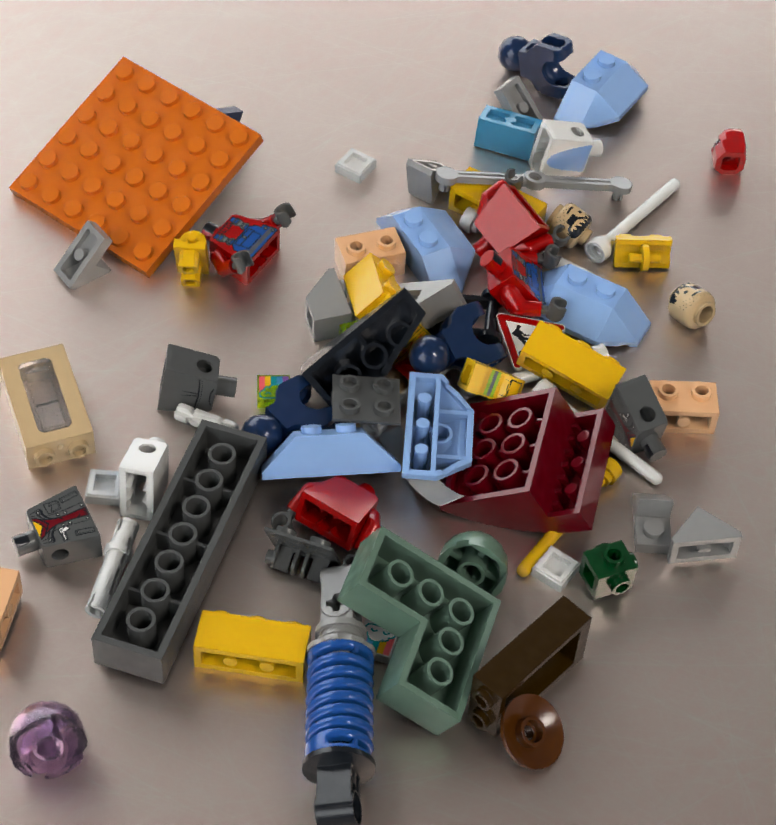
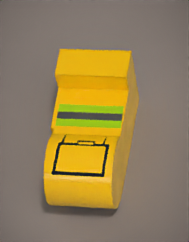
M467 357L457 385L467 392L490 399H497L521 394L525 381Z

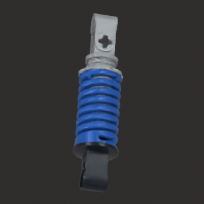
M351 564L323 568L320 571L321 619L315 628V640L308 644L305 657L308 670L306 674L307 708L305 711L306 746L302 761V773L309 781L317 784L314 800V813L317 825H361L360 785L372 779L376 772V762L372 756L374 751L372 741L374 737L372 727L374 724V705L372 701L374 699L373 675L376 650L372 644L366 641L367 629L362 623V615L337 601Z

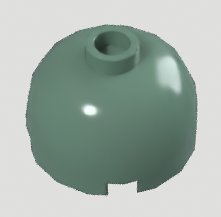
M466 531L454 535L445 543L437 560L494 597L502 592L508 576V559L502 545L494 537L482 531Z

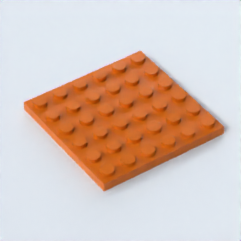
M123 56L10 185L9 189L15 196L77 234L87 220L96 222L113 240L106 252L150 278L172 252L174 238L180 239L184 233L192 228L262 144L263 139L261 134Z

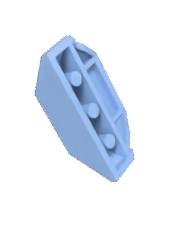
M600 50L572 79L554 116V120L579 122L584 124L586 128H597L617 122L647 91L648 85L635 67L610 53Z
M419 206L402 209L377 218L376 223L381 229L396 228L406 251L405 263L419 282L454 279L461 293L463 292L475 256V249L445 210Z
M572 264L543 272V289L546 305L549 306L553 297H560L567 301L565 307L567 311L563 319L559 322H553L563 324L566 333L592 345L603 343L605 346L627 345L628 347H637L649 330L651 322L627 288ZM545 314L537 317L538 320L552 322L547 319Z
M410 372L402 478L438 481L472 465L474 410L459 392L449 385L448 379L443 374Z
M350 422L335 424V429H322V426L317 424L301 426V431H293L261 467L262 480L401 472L399 461L362 427L356 428V423Z

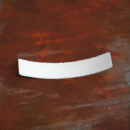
M401 426L386 431L379 436L384 448L399 461L401 465L400 473H402L405 434ZM405 478L421 496L438 506L465 496L452 491L440 480L431 481Z

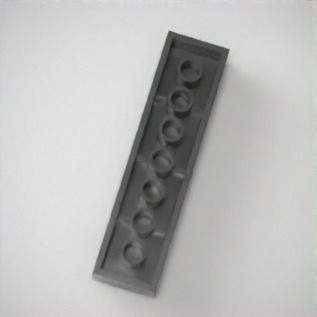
M202 419L91 638L94 663L164 684L259 482L261 467L267 460V437Z

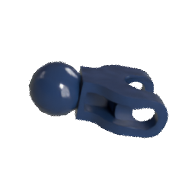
M551 33L542 40L533 39L529 42L522 36H511L504 39L499 46L498 58L501 65L509 71H520V76L528 78L543 95L563 99L572 79L575 77L566 72L559 64L573 53V43L568 37Z
M475 301L457 307L443 321L436 336L425 335L413 341L408 359L415 372L440 374L451 368L462 372L467 357L495 367L508 355L501 343L487 345L480 342L474 335L472 326L476 323L479 316L485 314L480 302Z
M297 375L279 384L275 393V401L266 407L265 414L250 417L244 422L241 430L267 437L268 456L273 454L293 431H301V426L317 424L321 425L322 429H335V424L344 422L332 421V405L321 409L307 407L305 404L309 402L311 397L312 385L303 375Z

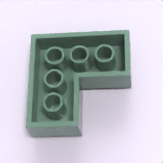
M380 526L360 543L337 601L398 638L375 699L438 736L461 722L471 692L473 675L479 669L501 600L390 530Z

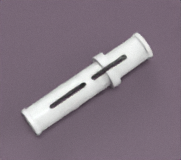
M123 517V520L121 518L118 519L113 537L104 548V561L85 607L86 613L94 618H102L119 584L123 569L132 558V544L140 527L131 518Z

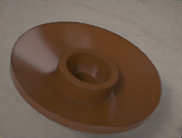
M536 694L516 696L505 706L500 720V734L509 756L518 765L529 770H540L551 766L560 756L564 743L562 722L555 708L546 699Z

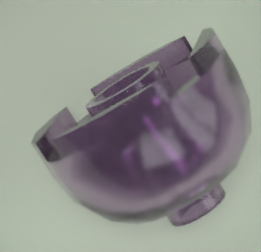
M54 700L38 701L21 710L12 722L9 730V756L14 767L24 775L33 777L32 773H46L45 779L56 778L69 773L83 760V751L87 747L86 731L79 715L66 704Z

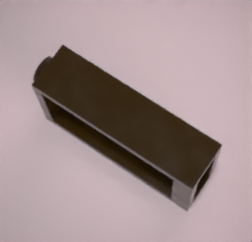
M563 595L473 675L467 714L472 723L478 729L486 730L496 738L500 734L501 715L510 700L522 694L542 696L583 658L592 617Z

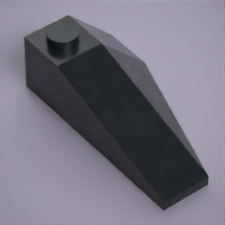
M403 287L301 365V374L326 403L331 406L333 374L365 377L387 376L403 347L407 345L426 312L407 289Z

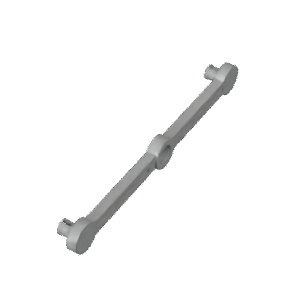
M439 167L435 173V180L440 183L438 189L444 192V188H446L445 192H448L449 186L456 183L493 185L501 179L505 180V173L461 171L450 167ZM529 170L525 174H515L511 178V180L515 181L523 176L522 187H527L531 190L557 188L612 191V199L618 201V197L619 201H622L623 195L629 194L632 188V182L620 176H615L611 179L544 175L539 171Z

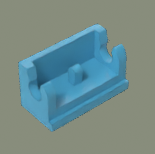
M486 105L478 118L474 146L529 161L542 120Z

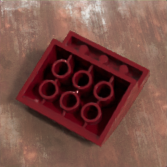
M557 387L469 404L474 410L472 465L469 468L447 476L445 486L452 491L465 496L439 506V508L444 512L474 522L518 531L570 533L592 530L616 426L605 408L573 413Z

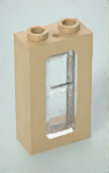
M63 344L0 358L1 382L29 470L96 453L93 429Z

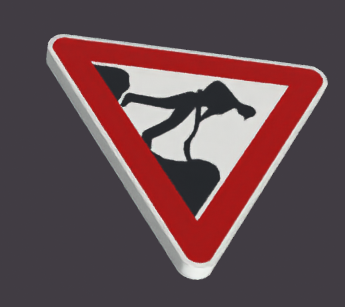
M498 313L496 320L511 364L515 371H521L523 367L516 364L518 357L540 320ZM543 321L547 324L550 323L558 326L565 333V326L563 324Z

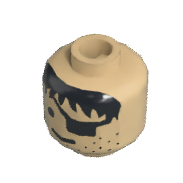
M568 203L565 206L559 204L546 222L551 229L548 231L550 235L557 225L565 226V229L557 233V236L561 239L571 236L568 244L564 246L568 249L573 248L577 243L583 246L593 233L589 229L592 223L591 216L573 203Z
M685 283L671 293L668 311L674 320L685 327L698 329L709 324L714 318L716 311L715 299L710 292L693 283Z

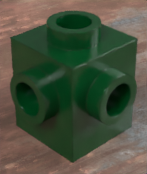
M622 540L610 544L602 543L593 549L583 552L579 573L595 600L611 594L620 595L633 588L635 575L638 571V562L633 552H628Z

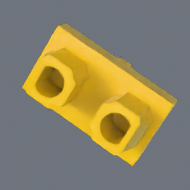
M192 230L184 233L180 239L174 238L173 249L177 272L181 273V285L200 287L202 274L209 275L210 265L207 241L204 234Z
M650 234V236L616 235L613 265L614 267L640 268L641 272H647L649 268H669L672 237Z

